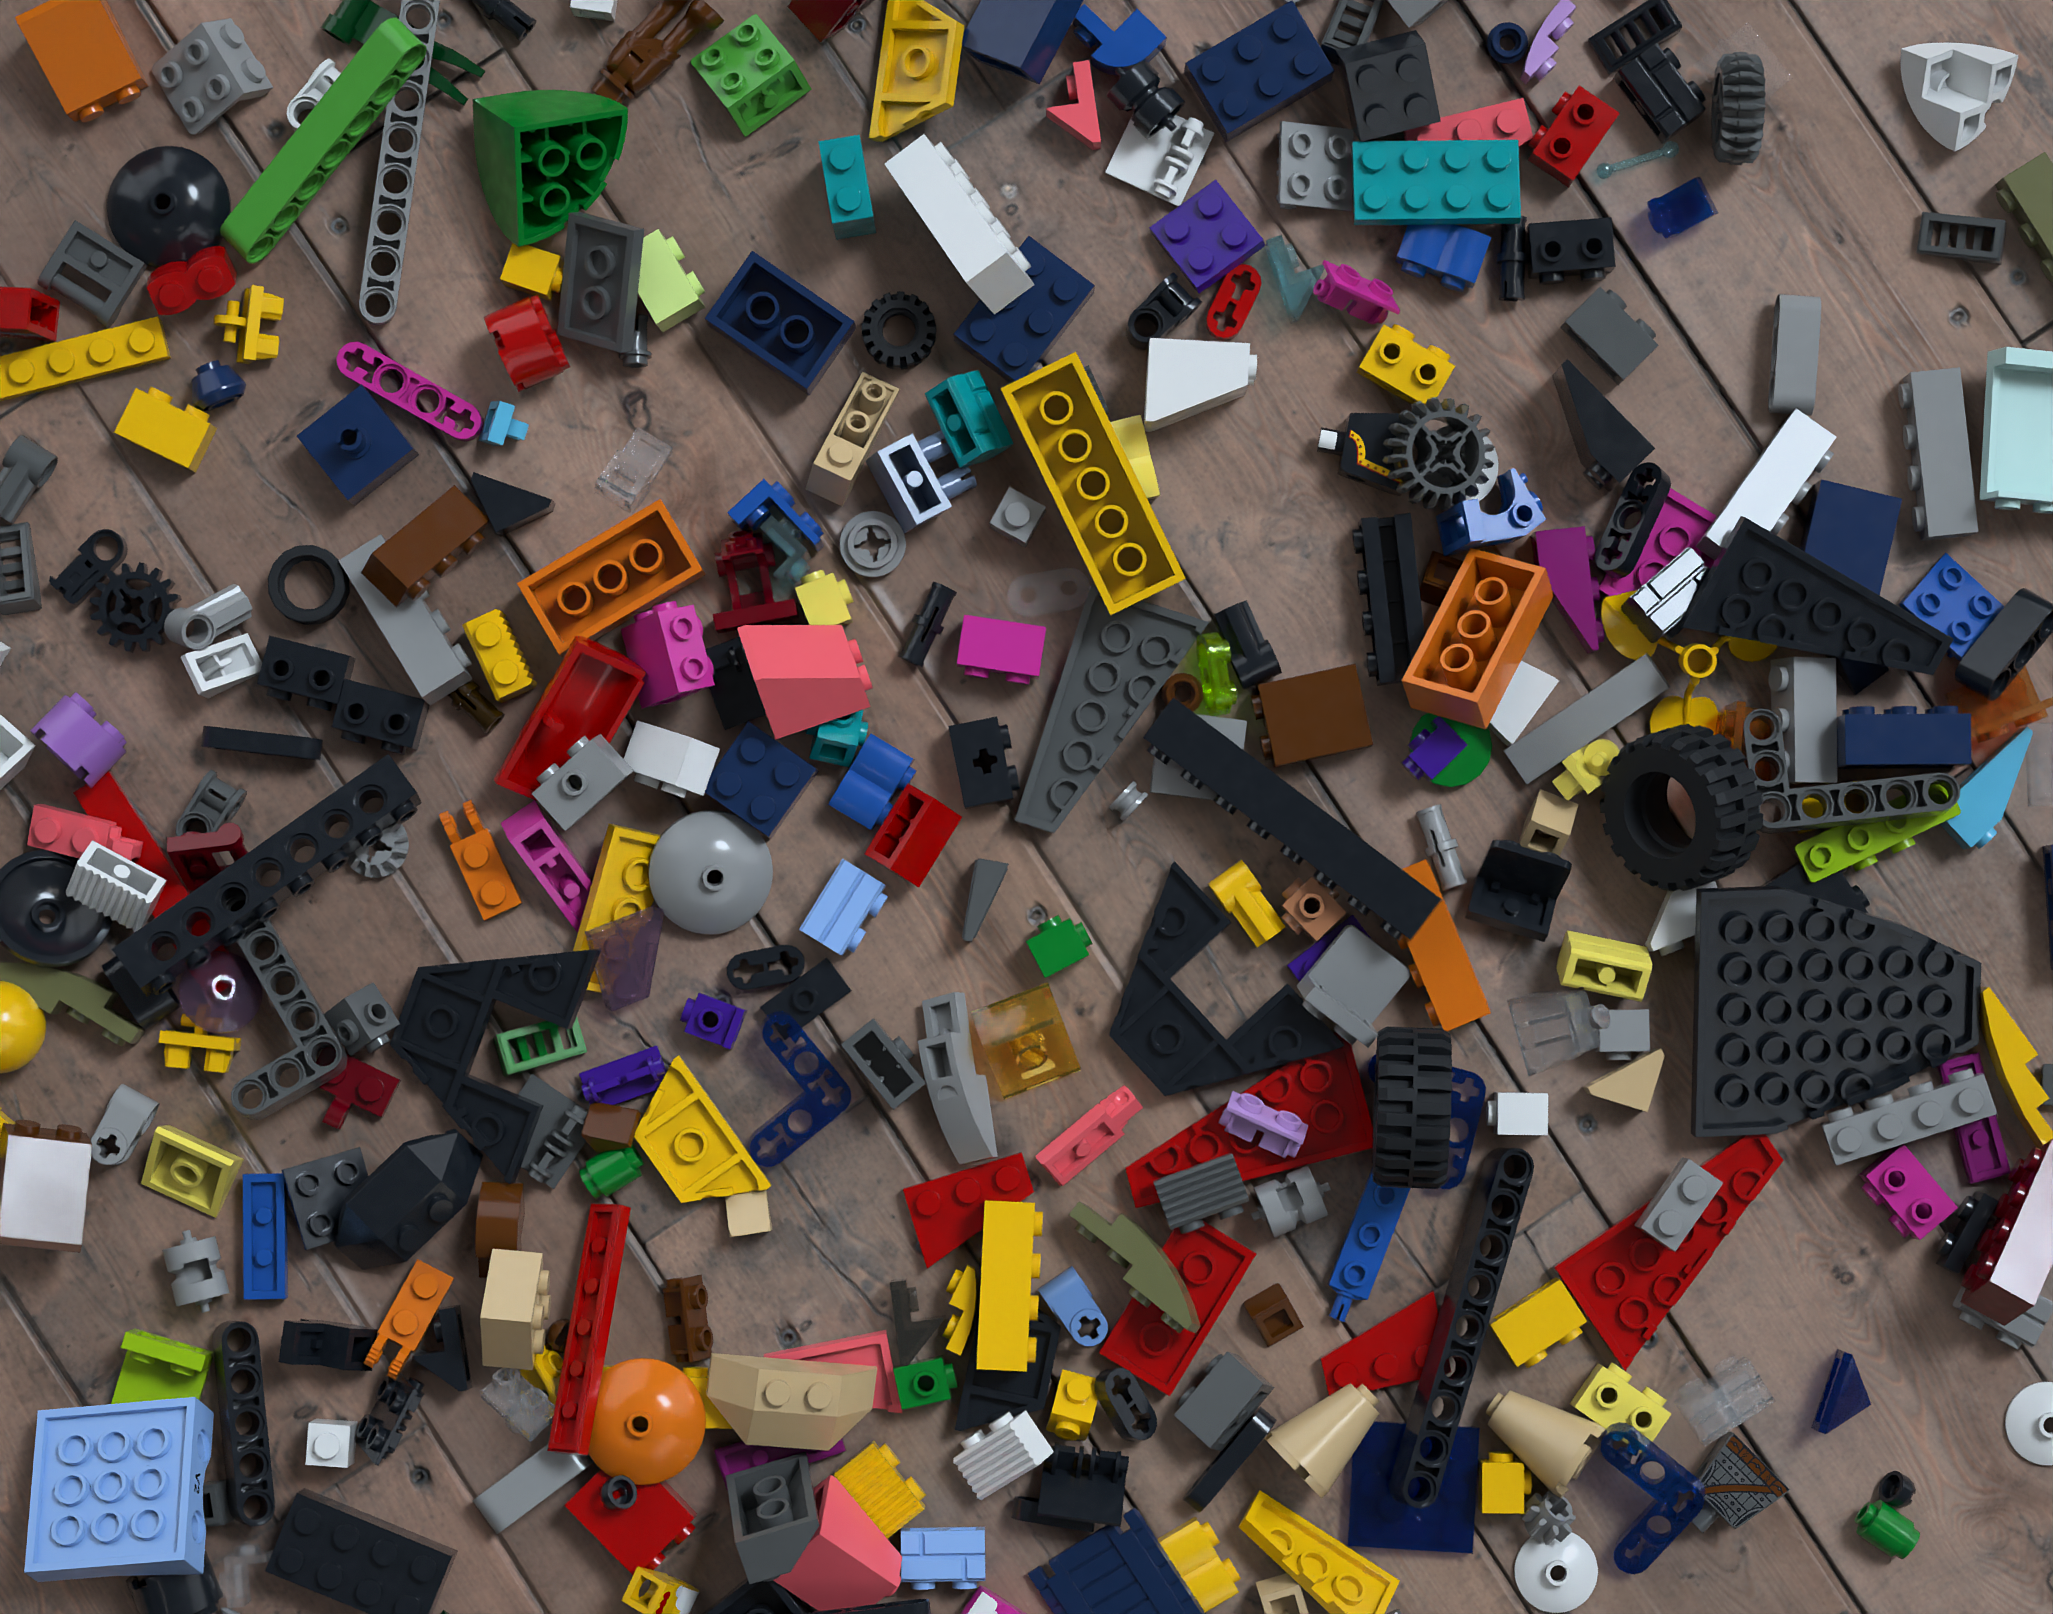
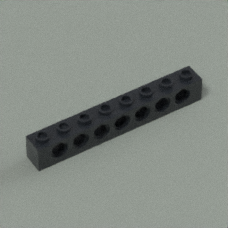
M387 754L112 948L113 952L147 997L153 993L160 995L166 992L176 983L177 980L175 978L188 968L193 971L203 966L211 958L210 953L222 944L229 946L238 941L246 933L245 928L256 920L265 921L279 911V904L291 895L298 897L306 893L315 884V878L325 871L331 873L341 868L349 860L348 855L360 846L368 848L375 844L383 836L382 831L394 822L401 824L409 820L417 812L418 809L416 807L422 803L418 793L390 755ZM372 798L384 800L380 811L373 814L363 811V807L368 800ZM346 822L350 825L347 834L343 837L333 838L329 836V831L334 824ZM305 846L315 848V854L309 861H295L296 852L300 848ZM275 870L281 873L280 879L275 885L264 887L260 884L261 878L266 872ZM232 896H246L245 905L240 910H226V904ZM201 919L211 921V928L206 934L202 936L192 935V927L197 921ZM170 943L176 945V953L171 959L166 961L157 959L158 950L163 945Z

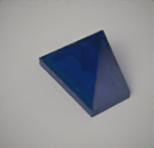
M1839 1349L1836 1351L1811 1427L1824 1434L1829 1433L1871 1405L1853 1355Z

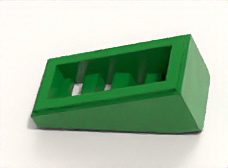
M576 1017L573 1028L566 1029L571 1048L565 1050L558 1031L560 1026L549 1021L539 1022L495 1035L493 1042L503 1076H511L587 1053L578 1018ZM543 1031H549L555 1053H547L542 1035ZM530 1035L533 1037L538 1055L534 1059H531L525 1037ZM516 1040L522 1061L516 1064L509 1042Z

